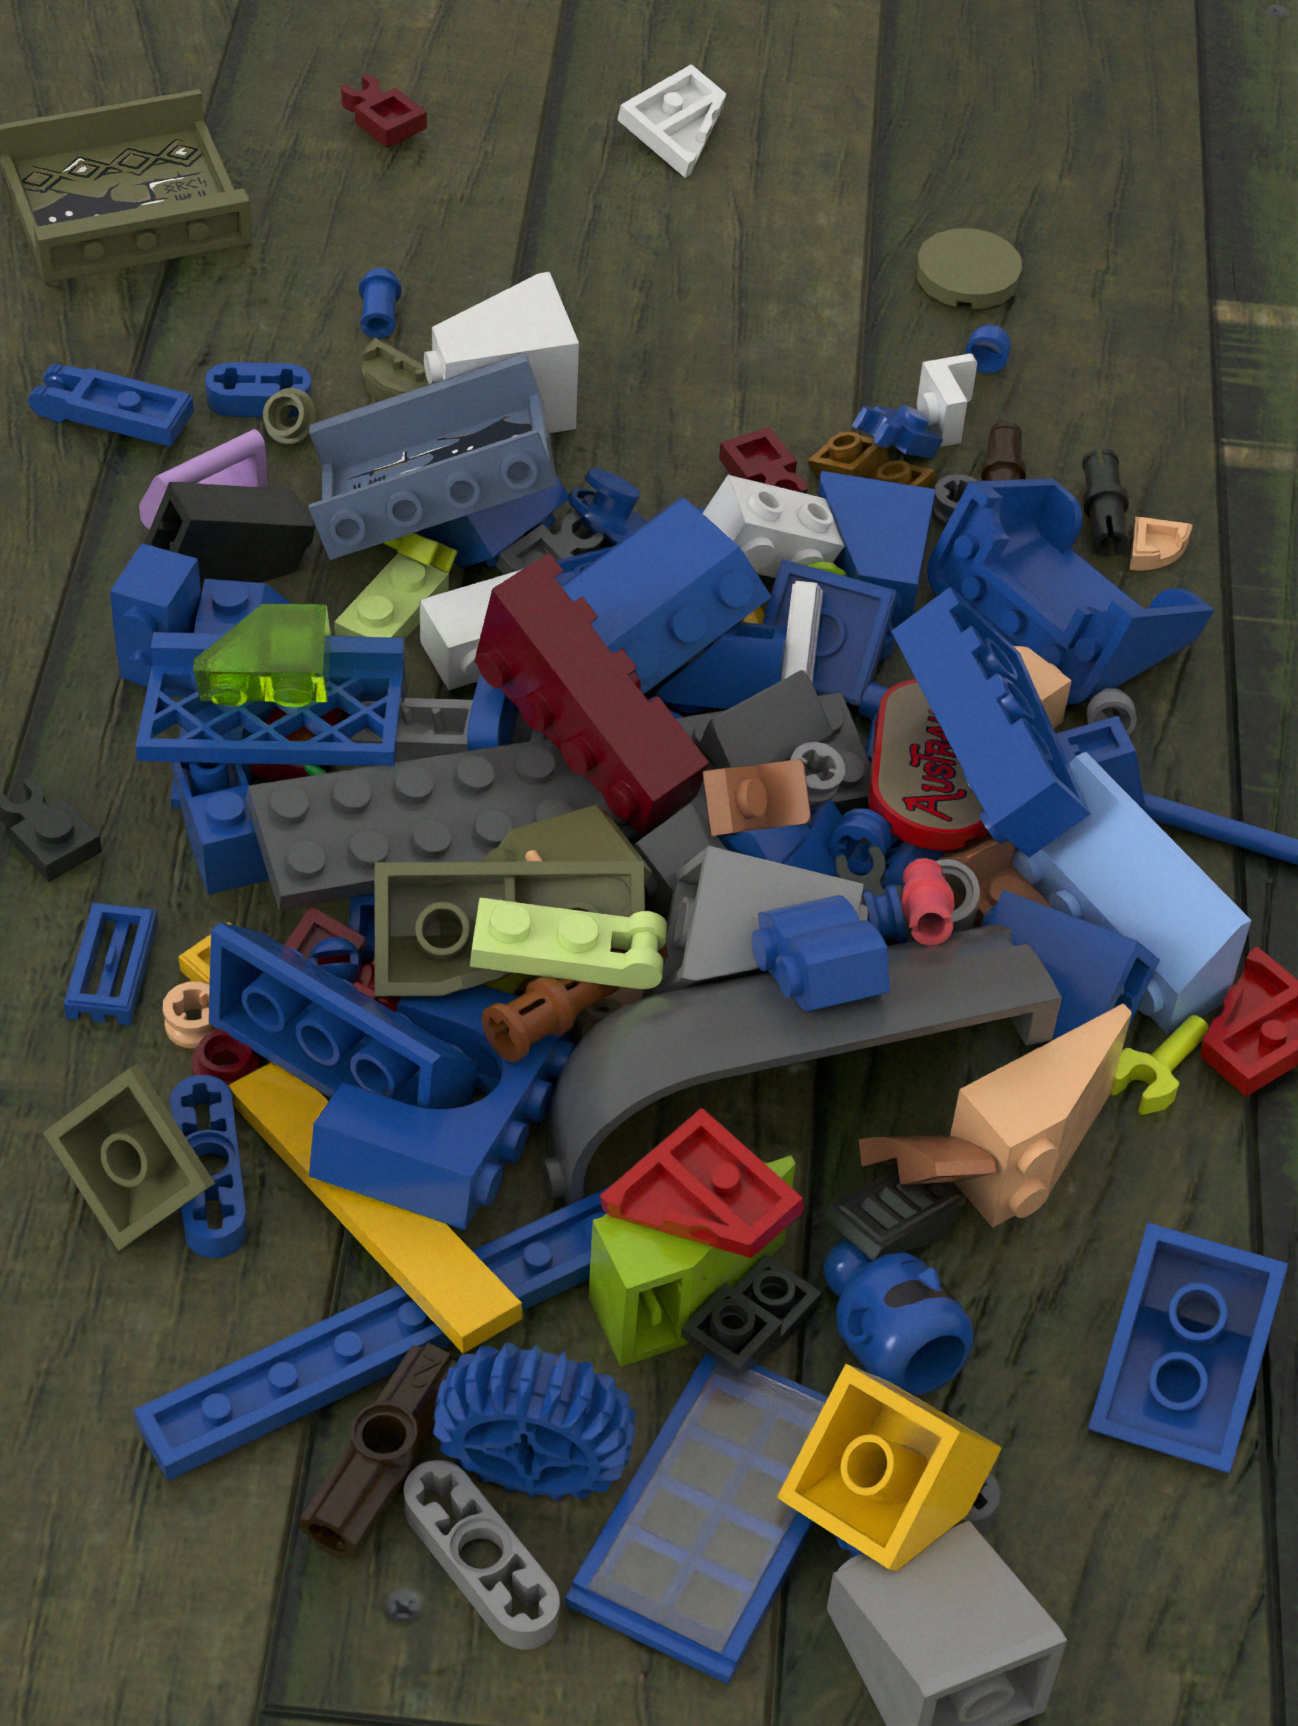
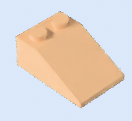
M1124 1003L959 1090L950 1136L969 1141L995 1159L996 1173L954 1183L992 1228L1015 1215L1018 1218L1027 1217L1045 1203L1056 1182L1111 1095L1132 1012Z

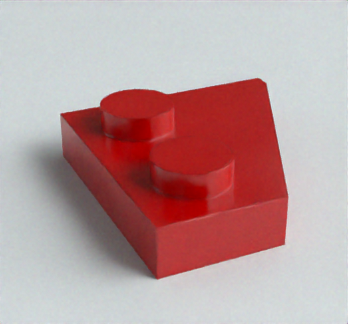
M1258 946L1249 952L1246 958L1245 969L1236 985L1232 984L1227 993L1220 1016L1213 1019L1203 1038L1200 1057L1245 1097L1298 1065V980Z
M700 1108L600 1195L602 1209L611 1217L748 1258H753L804 1212L803 1197L703 1108Z

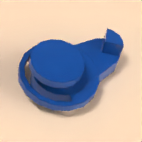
M598 468L588 470L585 480L597 492L585 488H575L569 494V504L583 516L582 525L595 534L601 532L604 535L603 539L614 545L620 543L646 523L643 517L633 510L641 496L640 491L628 481L608 471Z

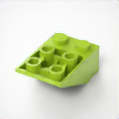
M791 1155L769 1163L763 1162L791 1188L793 1187L796 1163ZM607 1213L603 1217L594 1219L592 1222L588 1300L620 1367L687 1345L689 1342L681 1337L682 1327L725 1282L734 1288L765 1254L772 1257L784 1245L787 1227L753 1258H748L614 1218Z

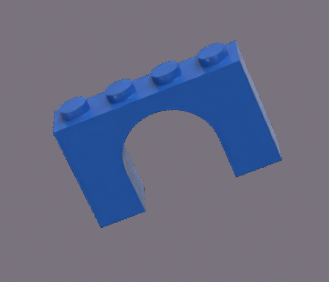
M481 984L445 997L401 998L397 1006L398 1012L404 1014L412 1023L445 1043L459 1047L467 1056L478 1062L475 1086L483 1091L486 1097L478 1102L459 1108L429 1109L409 1105L342 1082L313 1123L309 1176L465 1230L480 1205L489 1207L493 1203L501 1184L503 1167L506 1162L516 1164L525 1147L531 1121L540 1123L544 1119L551 1102L553 1085L558 1079L568 1057L577 1046V1044L569 1042L571 1029L561 1036H553L551 1034L530 1046L529 1053L525 1058L511 1063L499 1056L489 1044L483 1031L481 1020L483 1011L494 1003L506 1005L519 996Z

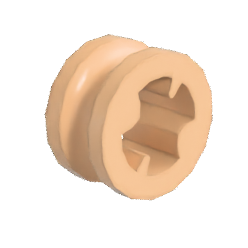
M203 982L179 984L171 989L164 998L163 1015L165 1017V1031L169 1039L176 1045L188 1049L196 1048L205 1035L219 1030L208 1023L209 984ZM200 1010L202 1018L187 1020L186 1011Z

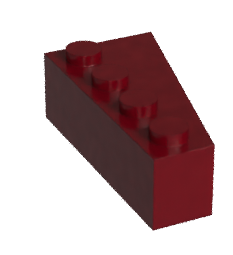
M549 552L492 588L474 662L477 664L485 681L494 688H500L519 708L525 722L533 730L541 731L560 750L568 767L576 774L584 775L604 796L605 802L612 813L620 819L627 820L642 836L697 797L704 778L703 771H707L709 762L660 697L646 699L641 692V683L635 671L637 667L623 649L616 653H611L591 625L598 618L583 596L573 602L555 579L561 575L563 570Z

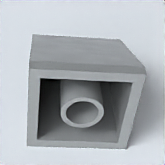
M712 846L706 847L677 870L667 921L665 944L668 958L665 959L666 963L663 965L662 980L659 985L654 987L653 995L765 972L761 971L756 963L751 941L752 932L759 930V912L842 895L852 904L859 919L867 920L868 908L866 905L860 904L864 884Z
M970 1521L952 1527L897 1572L887 1569L862 1553L846 1561L832 1576L827 1611L886 1726H1011L1045 1712L1067 1639L1057 1623Z

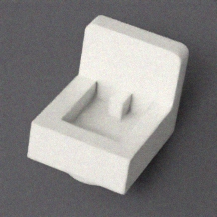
M973 354L922 362L917 411L930 420L927 426H929L933 433L943 439L940 447L961 443L967 402L972 399L977 370V361Z

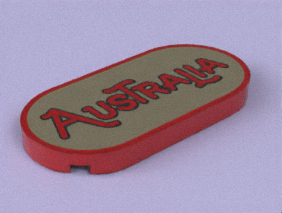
M917 680L900 682L884 693L876 716L868 789L869 808L892 824L891 833L906 843L940 851L963 848L967 840L976 837L978 842L987 835L988 830L980 818V813L984 809L975 793L967 784L963 775V769Z

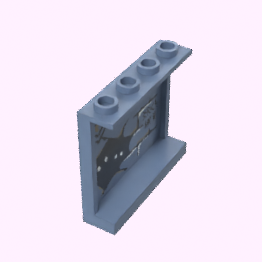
M526 353L309 425V434L322 464V500L309 504L308 508L329 560L557 486L545 405Z

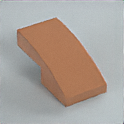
M928 1134L859 1139L862 1167L898 1165L900 1185L961 1182L996 1173L995 1159L973 1143L954 1136Z

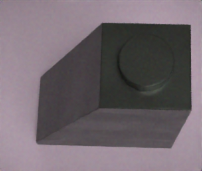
M169 482L144 544L197 558L202 594L205 579L261 583L296 572L306 548L312 543L316 525L294 489Z

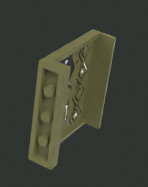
M200 89L0 124L1 169L44 283L252 244L250 200L244 188L234 190L204 122L202 93Z

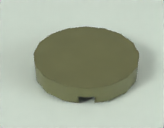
M953 228L934 234L923 242L916 262L918 283L928 295L945 305L957 307L958 301L971 303V309H986L997 306L1014 296L1018 289L1023 269L1021 256L1010 242L994 233L975 228Z

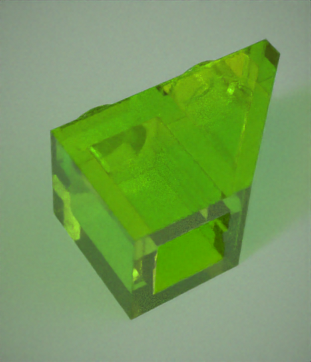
M261 604L194 659L193 672L200 701H212L215 704L229 707L242 705L246 701L276 702L286 707H303L310 702H327L331 643L327 606L319 604Z

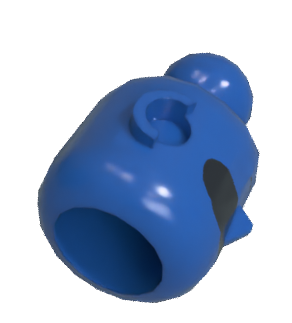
M847 1238L832 1247L826 1255L823 1270L826 1284L834 1294L840 1297L836 1306L837 1331L867 1372L892 1382L915 1397L932 1393L955 1378L965 1365L972 1350L973 1325L961 1304L939 1280L937 1270L929 1268L922 1259L906 1252L886 1254L876 1260H871Z

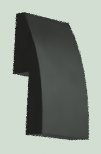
M765 1254L734 1288L725 1282L682 1327L681 1337L737 1376H740L776 1351L819 1309L822 1292Z

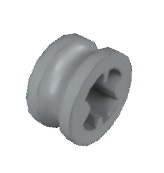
M820 742L803 743L795 749L790 760L802 759L804 767L807 766L809 771L813 773L806 776L809 805L814 806L833 799L845 776V764L842 756L827 744ZM822 772L825 775L824 780L821 781L814 773Z

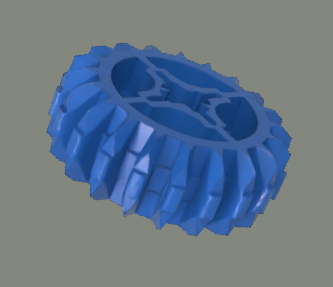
M505 1343L501 1351L490 1346H480L476 1355H460L456 1366L449 1368L446 1380H442L435 1402L434 1420L436 1421L433 1434L441 1441L440 1451L448 1457L456 1458V1465L463 1471L476 1472L478 1474V1481L481 1483L494 1482L503 1486L505 1493L511 1490L525 1492L531 1499L536 1494L549 1495L556 1501H561L566 1494L584 1499L589 1497L591 1491H608L611 1481L621 1478L623 1468L629 1462L636 1427L634 1426L636 1412L629 1407L630 1395L621 1389L615 1388V1378L607 1374H595L593 1372V1363L589 1361L576 1363L566 1358L565 1351L555 1355L543 1352L538 1345H534L531 1350H522L512 1343Z

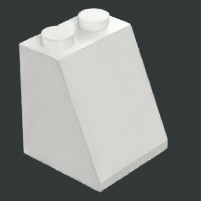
M550 272L538 273L432 327V351L424 352V367L429 385L526 353L544 401L549 433L576 429L579 342Z

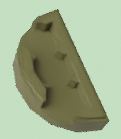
M374 338L364 349L362 380L367 392L377 401L429 385L425 367L422 363L381 340Z

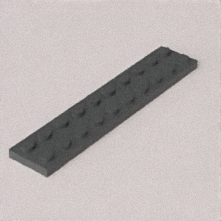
M842 692L818 696L834 732L832 738L824 743L834 748L842 756L845 764V776L832 801L840 813L853 809H868L871 763ZM724 711L676 718L709 762L707 771L719 768L699 744L708 722ZM549 739L396 762L395 767L377 765L250 785L246 795V803L278 910L375 893V862H483L486 855L498 847L510 829L593 805L606 810L633 846L689 804L687 803L641 836L627 820L620 819L612 813L605 802L604 796L584 775H578L568 767L560 750ZM807 766L805 767L806 776L813 774ZM822 772L814 773L821 781L824 780L825 775ZM703 778L697 797L689 803L692 802L710 826Z

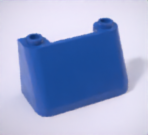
M1053 478L971 481L963 492L930 556L927 565V577L930 586L937 596L951 587L1012 646L1028 647L1045 661L1055 665L1062 674L1072 680L1067 704L1089 703V700L1095 694L1102 692L1103 689L1119 687L1190 645L1202 633L1214 609L1193 592L1185 588L1167 589L1156 596L1148 609H1144L1071 549L1082 527V510L1073 494Z

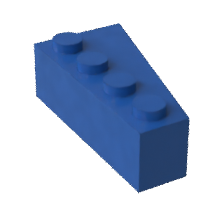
M949 587L891 631L963 769V775L967 784L975 793L984 809L980 813L984 826L997 842L1004 844L1010 841L1024 855L1030 858L1091 814L1020 652L958 593Z

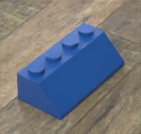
M685 498L677 499L561 586L573 602L583 596L597 614L598 618L591 625L611 653H616L623 649L637 667L635 671L639 677L643 694L771 598V595L740 546Z
M221 922L211 930L209 1024L224 1030L240 1043L250 1046L256 1053L329 1098H332L341 1083L344 1082L422 1108L453 1109L473 1104L478 1062L467 1056L459 1047L445 1043L412 1023L404 1014L392 1011L359 991L349 981L337 978L307 960L297 950L282 945L262 932Z

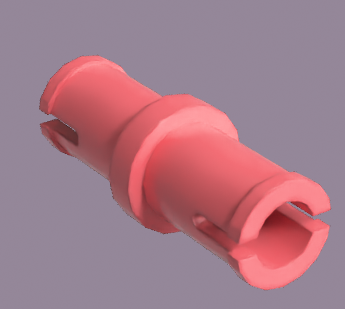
M923 858L911 862L904 870L903 883H905V886L900 896L901 907L904 916L909 921V928L912 927L913 931H911L913 938L920 944L933 946L945 942L952 933L953 920L950 917L955 906L954 895L949 883L945 881V876H942L943 869L941 865L934 860Z

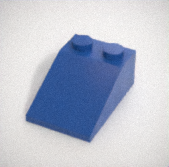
M1147 1223L1088 1431L1230 1474L1282 1292L1288 1263Z

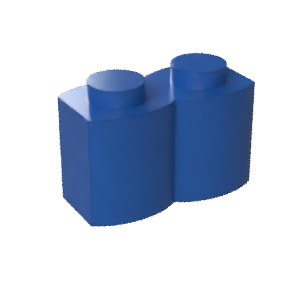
M835 895L758 913L759 930H754L751 938L756 963L761 971L768 970L779 983L783 995L786 998L793 997L803 1010L812 1011L890 992L886 943L871 922L859 919L854 907L844 896Z

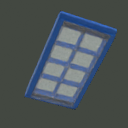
M705 1354L574 1578L572 1587L565 1597V1605L729 1685L815 1525L814 1521L776 1497L828 1397L759 1365L737 1376Z

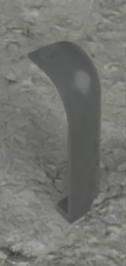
M994 924L951 933L945 942L938 945L927 946L915 940L887 946L890 981L889 993L812 1011L803 1010L793 997L786 998L779 987V983L772 977L769 971L644 997L621 1007L596 1024L575 1047L559 1074L547 1116L546 1150L548 1158L542 1159L541 1163L547 1194L550 1200L560 1198L563 1208L583 1199L584 1179L588 1164L603 1140L623 1121L639 1110L679 1090L718 1079L1008 1017L1026 1046L1047 1042L1053 1038L1062 997L1033 949L1028 944L1014 946L1011 943V929L1003 925Z

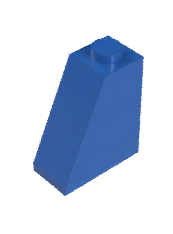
M822 471L818 497L826 499L844 543V548L833 564L844 570L849 578L896 590L898 597L891 621L894 624L903 623L914 614L936 489Z
M1004 889L997 904L988 910L981 923V927L994 924L1010 928L1011 943L1014 946L1028 944L1042 961L1062 997L1053 1034L1054 1039L1123 1003L1132 1012L1130 1026L1160 961L1158 957L1134 939Z

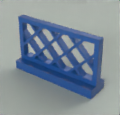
M153 632L150 646L152 668L136 741L137 761L341 766L388 765L395 767L401 704L405 700L406 691L404 638ZM169 697H186V698H184V699H182V700H180L179 702L176 703L175 701H173V700H172L171 698H169ZM232 698H245L248 700L239 704ZM297 700H312V701L309 702V703H307V704H305V705H302V704L299 703ZM359 701H376V702L373 703V704H371V705H369L368 707H366L364 704H362V703L359 702ZM211 704L224 712L205 724L193 716V714ZM273 706H277L288 714L270 725H267L257 717V715ZM337 707L350 715V717L333 727L320 718ZM175 724L189 732L178 739L155 738V735ZM239 725L252 733V735L243 740H225L221 737V735ZM303 726L316 735L307 742L289 741L285 738ZM368 728L382 738V743H354L349 738Z

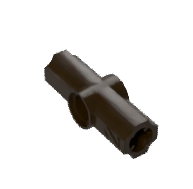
M429 1343L422 1347L412 1345L376 1402L364 1407L354 1417L350 1427L351 1440L299 1518L300 1530L314 1541L317 1548L339 1559L343 1556L356 1558L395 1496L404 1492V1484L408 1475L418 1466L419 1458L434 1436L433 1431L436 1421L434 1420L435 1402L442 1380H446L449 1368L457 1364L449 1352ZM382 1445L398 1448V1450L387 1454L371 1451Z

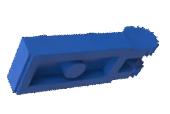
M57 363L50 365L43 375L44 386H36L28 396L29 400L27 401L33 412H36L38 416L44 417V419L47 417L51 421L59 423L67 419L169 447L173 445L194 412L193 397L188 393L92 368L84 370L69 365L65 367Z

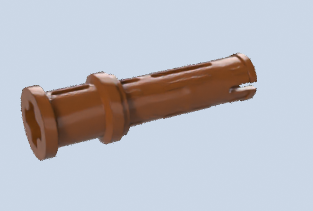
M666 944L658 950L664 964L666 963L665 959L668 958ZM610 948V952L623 954L628 952V950ZM540 977L528 984L525 994L508 1004L494 1003L487 1007L482 1013L483 1031L489 1044L499 1056L511 1063L518 1062L527 1056L531 1045L550 1034L553 1036L565 1034L573 1027L578 1013L608 995L617 992L622 987L574 981L571 979Z

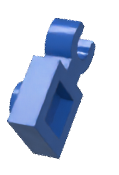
M901 404L898 410L877 405L874 408L863 406L852 425L857 430L873 435L875 437L873 442L879 446L889 448L890 445H893L904 454L933 459L943 442L942 438L926 428L930 420L925 415L904 404Z

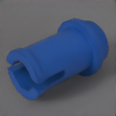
M375 268L368 271L359 283V294L363 299L360 326H362V331L370 337L385 338L393 334L395 330V304L402 295V285L392 271L385 268Z

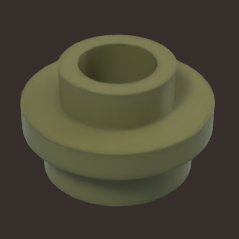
M286 388L278 391L267 400L263 409V421L268 434L277 442L285 445H298L310 438L309 425L318 422L319 419L318 407L314 399L308 393L296 388ZM297 408L299 410L298 420L294 426L289 427L287 422L288 415L293 409Z

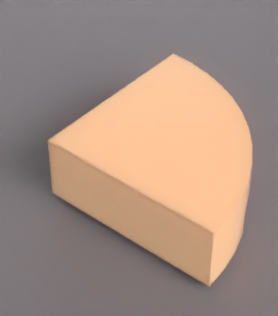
M1135 516L1129 570H1154L1175 562L1187 548L1192 524Z

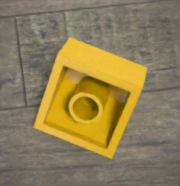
M845 1364L776 1498L887 1569L897 1572L968 1515L1002 1447L892 1382Z

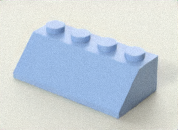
M1087 752L1077 755L1069 765L1091 814L1030 858L1015 847L1012 866L1043 896L1051 908L1134 939L1160 959L1138 1010L1142 1014L1150 1016L1166 1034L1175 1031L1189 1016L1197 1015L1201 1017L1223 1005V1001L1233 984L1252 920Z

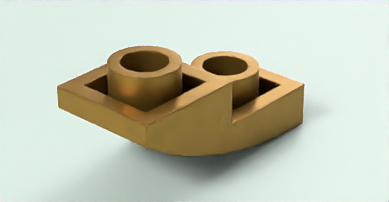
M855 432L838 433L808 459L809 469L819 477L821 472L825 471L934 489L937 483L935 470L910 465L905 461H891L888 457L887 448L874 443V438L860 436Z

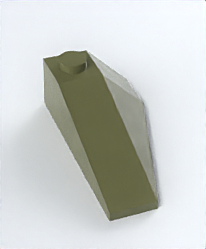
M644 861L375 862V998L445 997L513 974L514 972L470 967L479 898L630 917L634 913L645 911Z

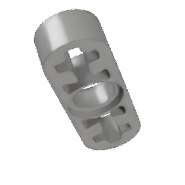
M433 1460L422 1463L413 1469L404 1484V1513L408 1524L500 1641L509 1647L519 1650L535 1649L547 1643L554 1636L559 1624L560 1596L554 1582L459 1466L448 1461ZM433 1490L440 1497L451 1492V1513L458 1522L451 1531L450 1517L440 1504L432 1502L425 1506V1492ZM475 1539H487L497 1544L503 1554L500 1560L493 1566L477 1569L464 1563L459 1553L468 1542ZM511 1576L512 1591L524 1605L529 1606L537 1601L539 1602L537 1619L531 1620L524 1613L517 1614L512 1618V1597L504 1586Z

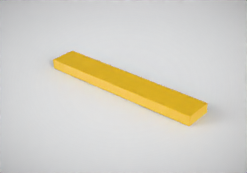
M273 1062L228 1085L232 1093L233 1107L463 1354L522 1319V1302L446 1223L309 1176L313 1123L329 1102L318 1090Z

